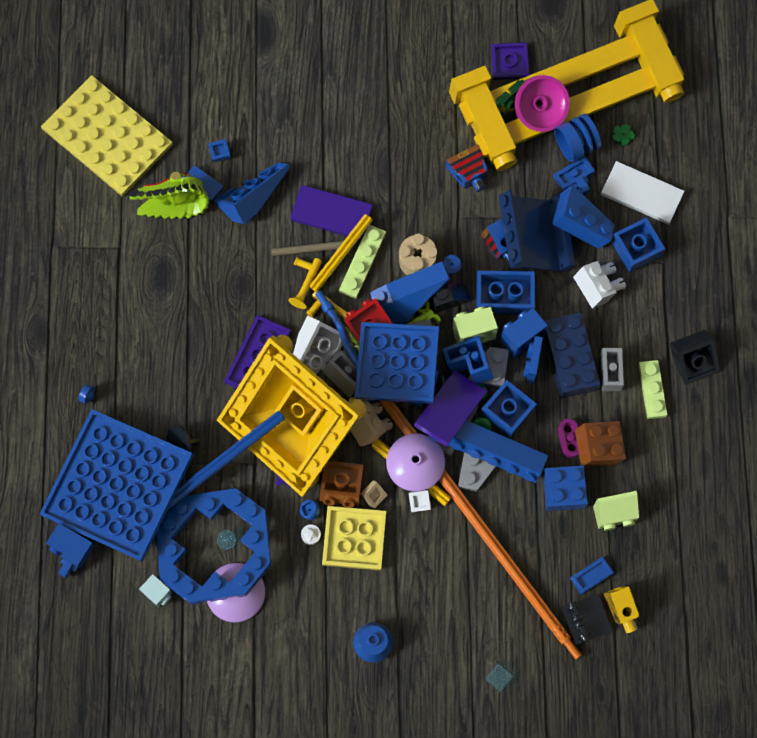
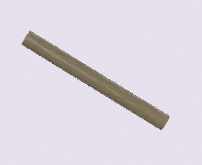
M344 241L273 248L271 252L272 256L333 250L338 249Z

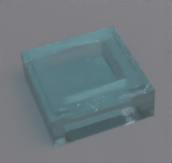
M497 663L485 680L501 692L513 676Z

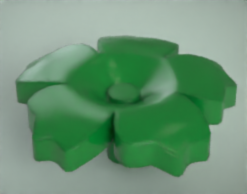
M628 124L622 125L621 128L616 125L613 131L615 135L612 138L617 143L621 141L623 146L627 145L630 140H633L635 134L633 131H629L630 126Z

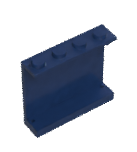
M509 189L498 196L510 267L564 272L575 266L570 233L552 225L560 195L557 194L549 200L517 197L513 195L512 189Z

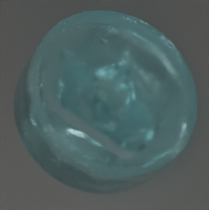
M224 530L218 534L217 544L222 550L228 551L235 547L237 539L232 531Z

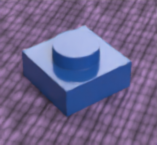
M226 139L208 143L213 163L231 158Z

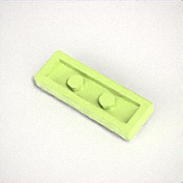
M658 360L639 362L638 366L647 419L667 417Z

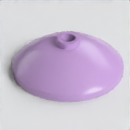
M408 434L399 438L391 446L387 455V470L393 482L402 489L412 492L427 490L440 480L444 472V453L439 444L429 436ZM418 457L419 462L414 463L412 458Z
M227 564L215 572L228 582H231L245 564ZM261 578L245 597L236 596L225 600L207 601L211 611L224 621L233 623L246 621L256 615L264 603V582Z

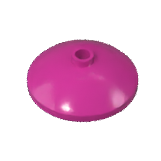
M538 75L526 80L519 88L515 98V110L519 120L527 128L539 132L550 131L559 126L565 120L570 106L569 95L565 86L558 79L547 75ZM537 100L541 102L539 107L536 105Z

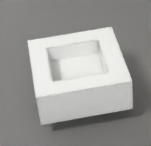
M428 489L409 492L411 512L431 510Z

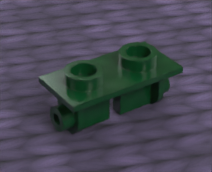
M523 79L517 80L508 89L511 94L505 91L496 98L495 103L498 108L502 107L504 115L515 108L516 94L525 82Z

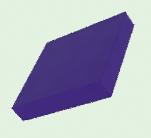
M527 43L491 44L493 80L522 79L530 76Z

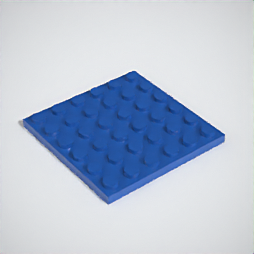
M91 409L39 515L143 562L194 454Z

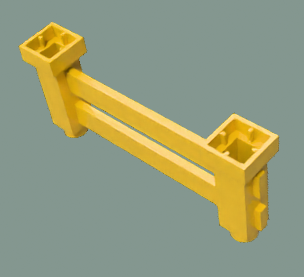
M654 0L645 1L619 12L614 28L619 38L622 39L522 78L526 81L534 76L547 75L558 79L564 86H567L634 58L638 59L642 69L570 97L569 111L561 124L565 122L571 123L573 118H578L583 113L591 115L650 90H653L656 98L661 96L664 103H670L684 95V90L681 86L684 81V73L676 56L672 55L668 47L669 42L660 24L656 23L655 19L659 10ZM482 66L452 78L449 94L455 105L460 103L459 108L467 125H471L476 134L474 140L476 145L478 144L483 158H487L489 165L494 164L497 171H502L517 163L514 155L515 145L546 132L527 128L519 118L506 124L504 123L500 114L503 110L502 107H497L495 103L496 98L505 91L511 94L508 89L516 81L490 91L491 76L486 66Z

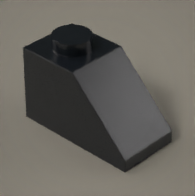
M447 283L435 295L430 297L435 313L471 302L465 283Z

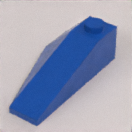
M278 162L258 174V178L243 181L244 185L236 190L234 188L227 190L215 199L214 202L233 222L246 224L259 212L290 166L289 164Z
M441 261L390 282L370 292L372 299L376 298L393 324H404L414 317L413 314L419 308H422L425 302L450 280L444 262Z

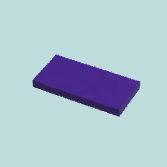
M301 185L290 221L348 236L365 214L370 216L372 204ZM364 232L358 240H362Z
M256 315L224 383L237 389L269 337L273 335L275 337L279 335L289 337L291 329Z
M455 370L434 397V404L430 403L414 426L447 447L486 395L487 390Z

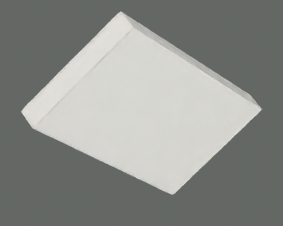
M616 161L601 195L669 225L684 190Z

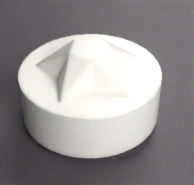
M307 525L301 531V538L304 543L314 545L319 542L321 533L317 526Z

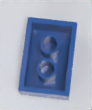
M477 271L476 309L479 307H491L493 314L520 315L525 310L535 309V272Z

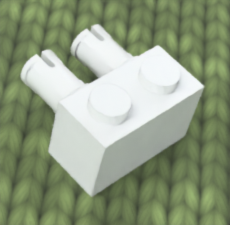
M598 261L583 266L573 277L592 309L607 303L617 293L616 291L623 290L626 287V283L622 282L623 278H618L611 282L607 278V275L616 272L613 262L600 266Z

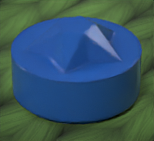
M450 254L443 259L448 273L454 274L460 270L461 260L458 256Z
M86 384L80 391L79 401L88 404L95 396V387Z
M306 500L300 506V514L307 520L316 519L320 513L319 504L313 500Z

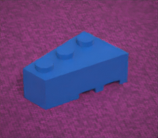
M573 185L560 194L552 225L598 249L612 240L615 225Z

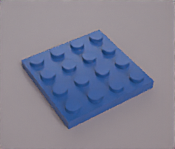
M362 322L355 399L434 404L439 326Z

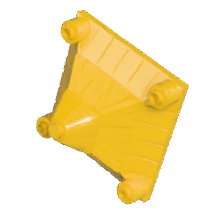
M273 335L269 337L217 421L240 440L275 412L280 411L284 415L285 420L248 449L303 497L311 487L319 482V474L355 422L365 416L366 406L359 399H354L348 403L294 354L290 353L293 344L288 336L279 335L275 337Z

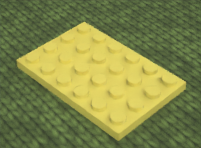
M92 75L41 126L42 130L122 197L173 145L172 141Z

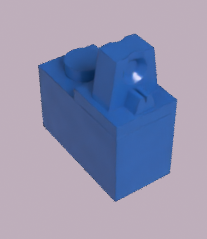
M58 523L46 542L50 547V552L57 556L62 554L60 556L62 558L60 563L63 565L58 574L66 579L72 570L76 572L77 569L82 568L95 547L92 542Z

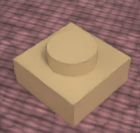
M374 480L360 493L369 506L374 509L387 496L378 482Z

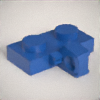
M584 156L553 174V178L562 191L573 185L585 196L589 194L590 190L587 185V178L593 175L595 170Z

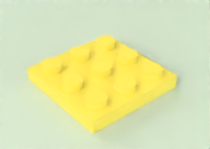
M328 506L322 565L381 570L386 511Z

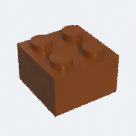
M620 421L584 423L575 429L581 466L617 465L626 459Z

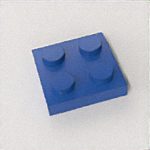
M535 336L534 341L529 343L526 358L530 360L526 361L523 377H527L526 383L528 384L534 383L537 374L543 337Z

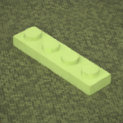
M372 225L367 227L341 284L340 293L357 299L384 240L386 231Z

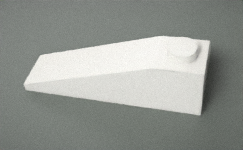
M307 316L298 334L293 354L317 374L320 370H324L326 363L332 356L334 357L339 353L343 345L338 330Z

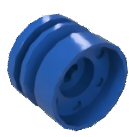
M585 113L579 115L578 118H573L571 124L565 122L554 129L558 146L570 162L582 158L584 151L589 154L593 150L601 148L599 133L592 120Z

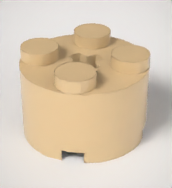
M415 234L405 239L401 244L399 264L406 275L436 264L437 249L433 241L428 237Z

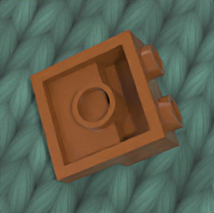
M328 461L323 470L320 501L329 506L335 503L343 504L347 508H352L354 505L359 506L364 465Z

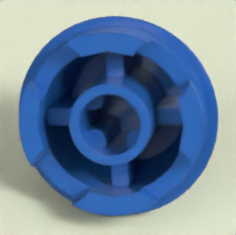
M370 622L362 625L356 631L353 646L361 659L367 662H379L390 654L393 647V637L384 625Z

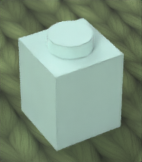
M153 574L139 588L157 607L166 605L171 599V590Z

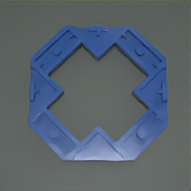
M236 488L185 496L166 514L157 531L160 581L191 605L204 601L212 602L225 600L230 597L247 596L272 565L265 509ZM225 506L251 525V528L240 541L254 553L231 582H228L217 572H214L207 582L200 586L175 567L187 551L173 539L197 510L212 521Z

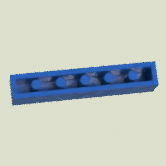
M467 420L449 444L455 450L465 452L473 458H479L492 466L500 467L508 473L516 474L534 483L539 479L548 457L544 453Z

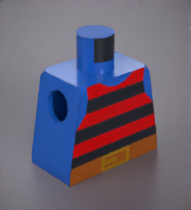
M478 144L446 160V168L463 188L473 185L476 192L486 188L483 179L487 177L488 170Z
M502 219L486 227L481 235L495 257L498 259L503 256L509 265Z

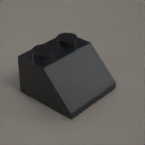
M705 330L670 343L673 360L685 385L720 372L714 339Z

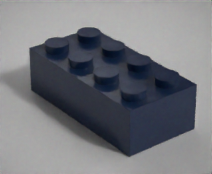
M576 313L544 320L548 325L544 337L560 399L598 391L600 382L582 314Z

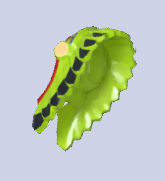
M173 172L166 180L156 184H146L144 187L131 192L129 196L131 200L147 198L148 201L138 208L137 215L154 216L156 219L161 216L164 219H174L176 217L180 219L184 217L191 218L193 215L198 216L199 213H204L205 208L207 209L209 204V197L203 189V182L189 173L180 174L179 172Z

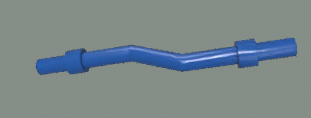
M318 291L315 295L322 304L321 308L325 314L329 315L336 326L344 350L355 365L354 369L357 372L358 356L350 344L345 326L334 311L335 307L331 301L327 300L322 291Z

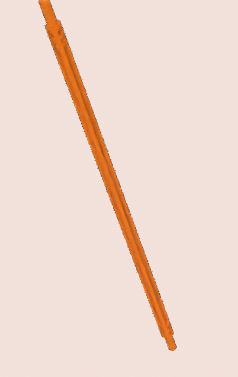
M379 400L404 435L418 434L394 401ZM444 469L439 480L559 642L566 646L575 660L579 658L582 654L570 640L571 636Z

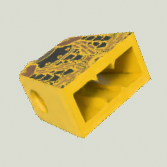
M620 586L603 593L615 622L618 624L623 623L626 633L637 630L634 619L639 617V613L629 586ZM624 608L626 609V614H625V615H623V609H624Z

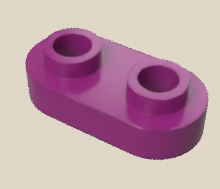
M564 419L558 426L562 452L565 456L574 458L579 455L575 429L578 428V425L572 419ZM568 427L570 433L565 432L564 428ZM568 446H573L574 451H570Z

